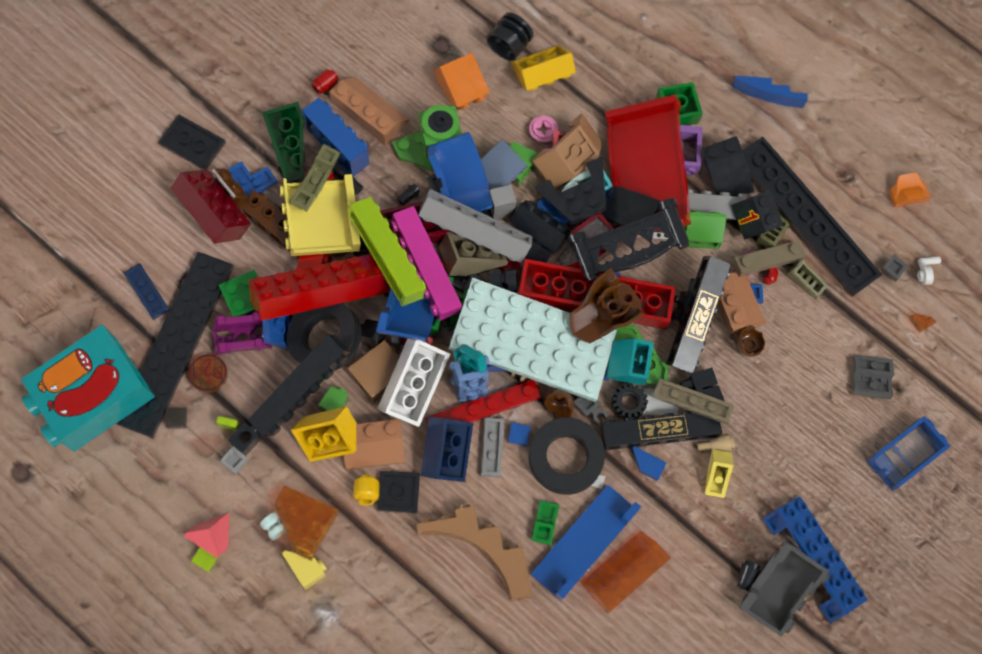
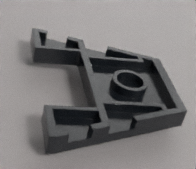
M601 157L586 163L592 179L557 194L551 180L535 186L537 193L541 194L549 204H552L572 225L607 210L603 160Z

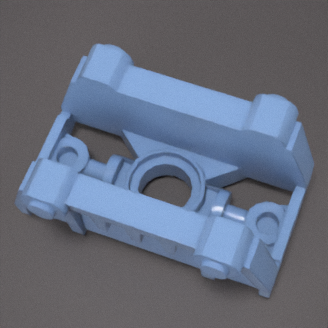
M484 355V356H485V363H486V367H487L488 362H489V358L487 357V355ZM459 361L450 362L449 367L452 371L450 383L455 387L459 402L474 401L488 396V369L482 373L476 371L463 375Z

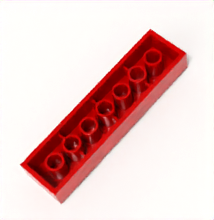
M371 253L360 257H351L350 259L332 261L331 263L248 280L250 300L261 321L389 293L391 289Z
M525 259L519 295L560 310L573 312L582 305L593 282L588 283L585 280L581 269ZM617 276L620 282L630 285L641 300V311L644 315L633 323L667 330L671 322L676 287ZM629 297L624 298L626 302H631Z

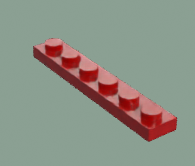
M530 380L425 417V422L428 426L429 417L474 423L485 417L488 418L541 399V395L535 380Z

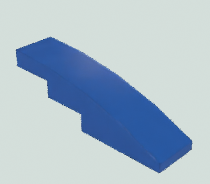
M736 76L732 84V88L749 96L783 106L804 108L808 100V93L790 92V86L773 85L772 78Z

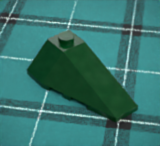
M298 102L262 112L283 177L286 178L287 183L304 178V119Z

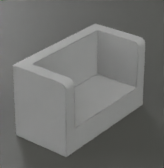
M512 185L491 189L490 195L493 207L489 209L492 218L501 220L512 217L515 213L517 202Z

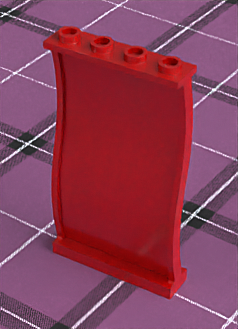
M671 95L606 111L608 151L613 189L619 186L660 201L675 198L678 205L676 209L684 228L686 225H691L688 183L680 131L679 109H681V102L676 95ZM656 227L654 229V232H661Z

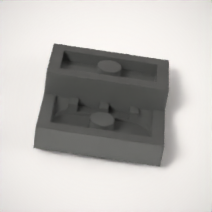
M855 355L852 377L853 395L891 400L893 397L892 378L894 377L893 359Z

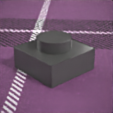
M893 255L881 271L896 282L908 268V265Z

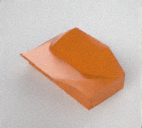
M917 172L899 175L895 185L889 190L894 207L927 202L931 199L925 182L921 180Z

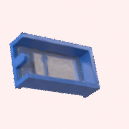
M923 416L870 457L867 462L893 492L951 446L948 444L946 437L935 429L933 422Z

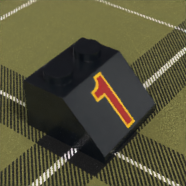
M770 190L731 205L744 240L783 226Z

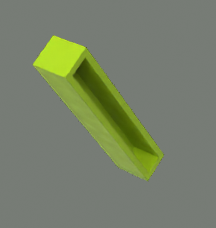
M371 197L351 203L348 215L401 306L403 307L423 299L426 285L418 277L414 264L408 260L405 249L399 245L396 234L390 230L389 223L380 213L378 204L374 203Z

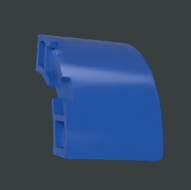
M470 132L428 146V158L437 179L441 178L443 187L440 190L442 195L479 212L493 207L485 170Z
M390 289L386 304L388 311L384 310V312L380 313L377 333L426 342L434 320L429 300L423 296V299L402 307L394 292Z

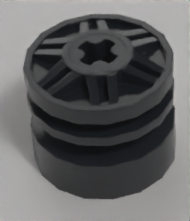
M506 12L497 22V26H494L487 34L486 41L492 51L499 57L507 61H514L521 54L523 48L533 39L534 33L530 25L522 17L512 12Z

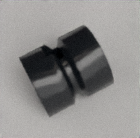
M490 270L489 284L517 294V270H505L504 273L501 270Z

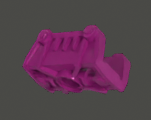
M257 312L246 316L226 318L223 315H219L216 317L213 323L215 355L272 349V345L264 343L262 333L257 335L254 332L257 328L263 327V321L260 320ZM228 331L233 335H229V338H223L222 336H217L216 332ZM241 334L248 335V340L238 342V337Z

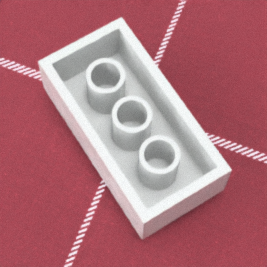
M407 339L377 409L419 427L450 354L423 341Z

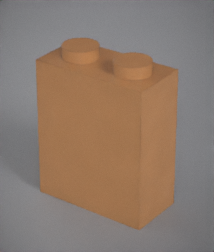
M385 340L348 368L349 375L372 402L384 394L399 360L396 348L391 343L388 345Z

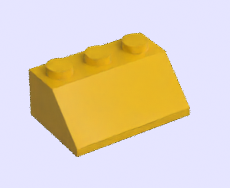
M560 45L511 62L520 85L528 91L536 90L538 86L543 84L550 85L560 78H569L571 74L576 73L572 52Z
M347 406L304 416L291 429L310 462L356 452V421Z

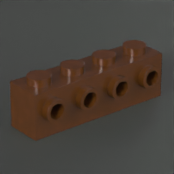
M254 190L239 205L241 212L286 249L285 238H289L288 232H284L283 221L287 220L286 215L282 214V209L277 204H271L265 194H259Z

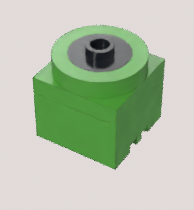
M435 105L426 111L418 112L419 130L426 158H428V146L462 134L455 105Z

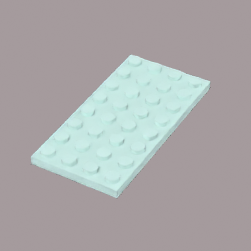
M472 278L448 349L455 351L461 344L468 345L476 351H481L483 355H487L489 358L488 364L596 402L617 330L591 344L583 342L572 335L569 321L570 313Z

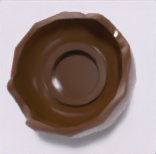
M755 326L745 327L738 334L736 344L742 354L748 357H755L764 350L765 339L763 333L757 331Z
M557 389L546 395L544 404L549 413L554 412L557 419L572 416L574 399L568 392Z

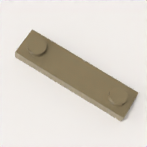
M798 240L733 258L732 262L739 277L804 260L806 254Z
M661 378L653 394L655 399L728 425L734 409L733 404Z

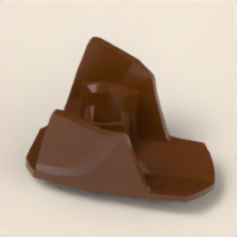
M610 268L593 282L582 305L570 313V328L573 336L591 344L620 327L632 324L642 317L644 313L641 311V300L631 286L620 282L613 269ZM629 297L631 302H626L624 298Z

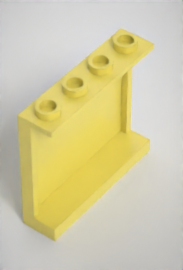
M352 174L344 175V180L326 181L317 199L307 212L290 204L293 195L302 183H287L286 178H283V186H280V196L284 197L285 203H282V214H286L287 218L283 222L284 232H288L289 238H285L286 250L290 249V256L355 252L360 250L359 232L348 215L350 204L355 202Z

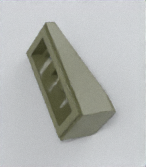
M780 216L785 226L778 227L781 229V232L776 228L771 230L778 234V236L767 231L762 233L756 242L765 248L775 247L790 223ZM765 234H767V235H769L770 237H772L773 239H775V241H773V240H771L770 238H768L767 236H765Z
M803 259L797 261L786 273L793 282L815 299L828 287V284ZM819 284L818 288L814 290L813 287Z

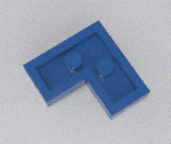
M242 161L227 169L231 172L233 179L243 187L247 197L254 190L260 194L278 184L268 166L253 175L250 174Z

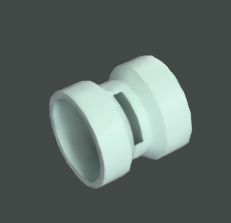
M276 512L268 515L260 523V526L268 531V536L272 541L279 538L288 529L285 523H281L280 517Z

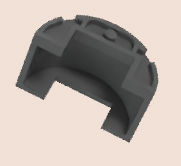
M787 541L781 543L780 546L782 548H777L760 570L761 572L750 586L749 594H745L740 604V609L781 637L785 632L788 634L793 628V615L796 610L799 612L802 610L806 603L804 599L807 595H812L819 584H824L830 576L828 569Z

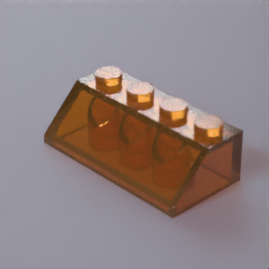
M639 531L585 578L581 584L608 614L671 558L656 541L642 531Z

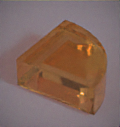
M920 313L909 317L919 333L936 323L935 319L931 316Z

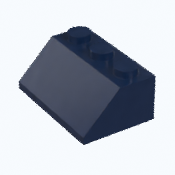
M429 417L420 476L465 482L474 423Z

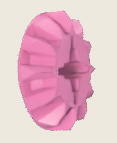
M548 116L536 117L529 126L531 137L536 139L537 143L539 141L544 143L552 141L553 131L558 130L556 121ZM542 124L547 130L545 135L542 133V131H539L541 130Z

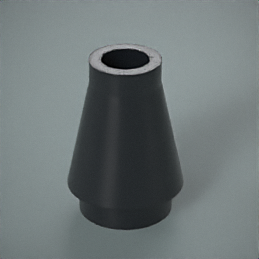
M746 559L741 565L737 587L748 591L761 572L759 571L761 566Z

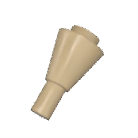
M728 433L710 442L697 444L698 451L715 449L732 452L731 448H735L733 436L729 437Z

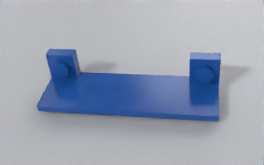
M607 485L532 571L531 576L558 600L562 601L639 511L641 506L636 502L633 505L630 504L611 486Z
M800 496L763 518L773 536L787 528L801 551L829 570L830 576L823 585L832 598L819 605L829 623L844 617L867 601L863 590L859 587L852 573L848 570Z

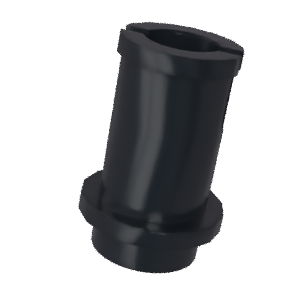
M415 184L408 185V189L396 198L403 206L415 196L418 197L421 191Z

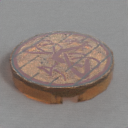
M201 355L189 366V381L200 392H216L227 381V366L216 355Z

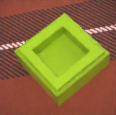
M218 416L216 423L219 428L236 431L240 427L236 419Z
M200 547L191 562L210 572L218 558Z

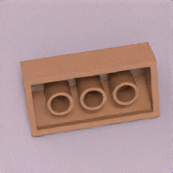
M356 77L341 80L330 91L331 103L384 145L409 122L405 115Z

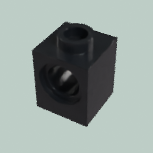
M245 422L228 439L229 443L245 456L261 440L259 431L252 424L248 426ZM246 434L251 435V438H250L249 441H247V442H242V441H241V439H242V437H243L244 435H246Z

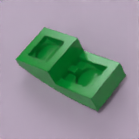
M540 500L531 541L551 545L560 504Z

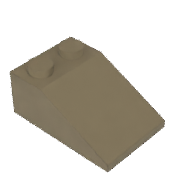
M446 232L439 246L448 274L451 276H469L505 266L508 263L504 255L494 253L483 245L479 246L468 238L459 237L455 232Z

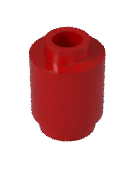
M326 69L313 79L314 82L311 83V86L317 94H325L338 84L337 79L339 77L334 70Z

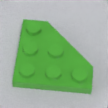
M420 130L392 142V147L400 161H408L417 164L418 167L430 171L431 169L434 170L429 158H426Z
M635 325L616 329L614 341L626 339L647 341L642 337ZM654 348L648 380L645 385L657 386L660 378L668 381L669 367L656 354L657 352Z

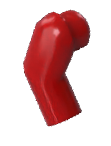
M777 267L767 269L768 275L763 277L767 285L777 281L779 273Z

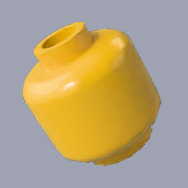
M370 474L361 475L353 484L354 499L360 505H372L379 498V481Z

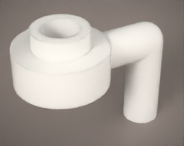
M940 256L918 259L917 262L920 270L917 272V278L923 285L933 283V269L927 265L940 264Z

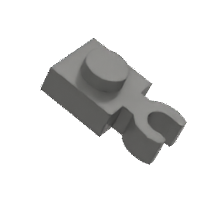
M579 396L574 401V406L586 418L590 414L593 416L592 419L596 425L601 423L597 415H602L605 419L608 416L605 410L598 408L601 404L598 400L593 402Z

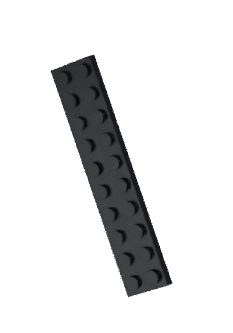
M761 137L742 150L751 179L762 192L771 191L778 211L851 297L881 277L882 273L764 137Z
M201 252L197 253L140 371L141 376L155 397L116 423L117 426L154 439L222 294L219 285L228 281L234 268L233 264Z

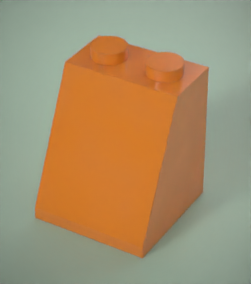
M473 53L442 65L433 71L451 105H455V108L459 107L460 110L469 107V102L473 100L478 103L486 99L485 95L490 93Z

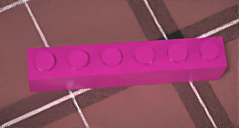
M415 207L393 213L390 222L391 229L394 233H397L399 245L405 249L408 260L414 264L418 277L426 285L424 298L428 299L431 304L430 310L432 315L436 316L438 321L460 313L462 304Z

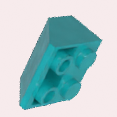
M639 339L613 341L606 378L644 386L648 380L654 342Z

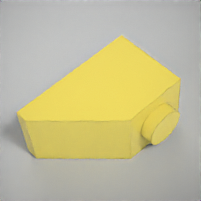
M712 450L707 470L705 495L725 497L733 469V456L731 452Z
M290 551L282 552L305 590L326 577L323 572L326 570V567L321 559L316 561L314 556Z

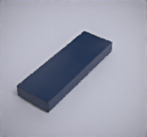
M141 264L124 272V275L153 320L170 311Z

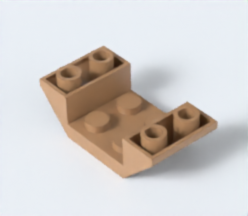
M580 113L569 124L571 130L551 149H543L531 160L545 181L551 180L554 189L575 178L586 167V163L594 160L600 154L602 141L583 113Z

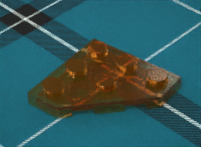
M284 486L275 501L277 512L293 553L312 561L338 516L339 510Z

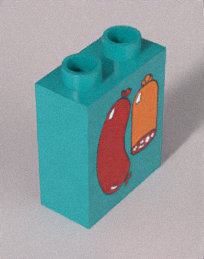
M103 324L21 379L28 391L26 395L21 397L24 405L33 416L36 417L42 413L47 421V424L40 428L45 439L54 448L62 443L73 452L155 397L118 339Z

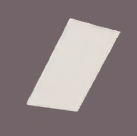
M643 388V393L647 394L646 400H648L643 414L663 415L674 413V415H678L677 406L653 398L655 389Z

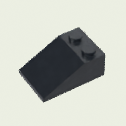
M737 136L702 148V156L716 195H719V192L731 193L730 196L737 197L738 194H751L755 192Z

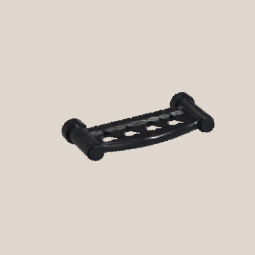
M669 198L660 202L657 205L659 212L591 238L587 239L584 231L570 235L567 240L574 249L585 280L588 283H592L598 278L599 274H603L610 268L614 272H620L639 267L660 257L674 246L678 247L679 250L687 248L689 246V239L676 209L678 205L675 198ZM655 227L668 236L667 241H660L659 244L652 242ZM637 234L650 243L648 248L642 247L640 251L634 249ZM620 241L632 250L631 254H624L621 258L617 257L618 242ZM601 247L613 255L612 261H606L604 264L598 263Z

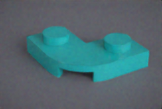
M461 344L453 352L454 359L459 361L463 374L476 371L482 373L487 369L485 356L481 351H476L468 345Z

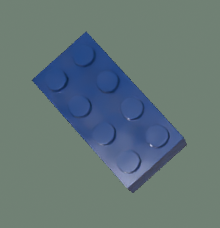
M317 98L302 110L305 128L322 146L324 144L340 152V164L353 177L369 165L368 145L366 142L356 137L355 131L350 126L347 127L344 124V120L339 114L335 115L331 106L326 101L323 102L320 98Z

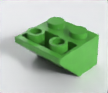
M698 210L690 212L692 224L686 225L684 228L689 239L688 247L719 249L723 242L726 214H721L720 212L702 213Z

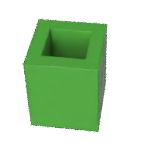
M331 386L319 403L320 410L324 412L345 407L349 402L347 391L341 387L335 388Z

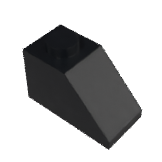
M366 319L364 324L360 323L362 330L360 343L373 349L383 342L387 335L377 333L379 321Z

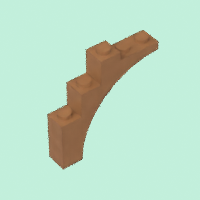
M470 504L459 505L458 509H455L454 518L451 515L440 517V520L423 519L420 520L419 524H416L418 535L436 534L450 536L465 541L480 550L500 572L507 586L511 601L532 597L524 548H518V545H510L506 547V550H503L499 526L494 527V524L482 526V529L479 530L475 506L470 507Z

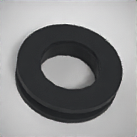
M344 303L295 313L288 326L286 339L288 350L297 362L301 363L312 352L308 343L309 334L317 323L327 318L336 319L339 322L340 333L338 339L350 351L347 355V360L342 365H338L333 371L340 369L353 358L361 342L362 330L358 317Z
M558 418L543 425L535 434L529 450V465L535 479L547 490L562 495L577 494L588 489L597 480L605 462V449L599 434L589 424L575 418ZM568 437L581 443L587 457L583 469L572 475L559 474L553 470L547 460V449L553 441Z

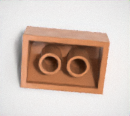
M730 273L729 277L725 280L724 292L719 298L717 305L731 337L739 334L745 327L755 326V328L766 325V322L747 276L739 277L738 273Z
M400 419L356 424V452L344 455L346 470L405 463Z

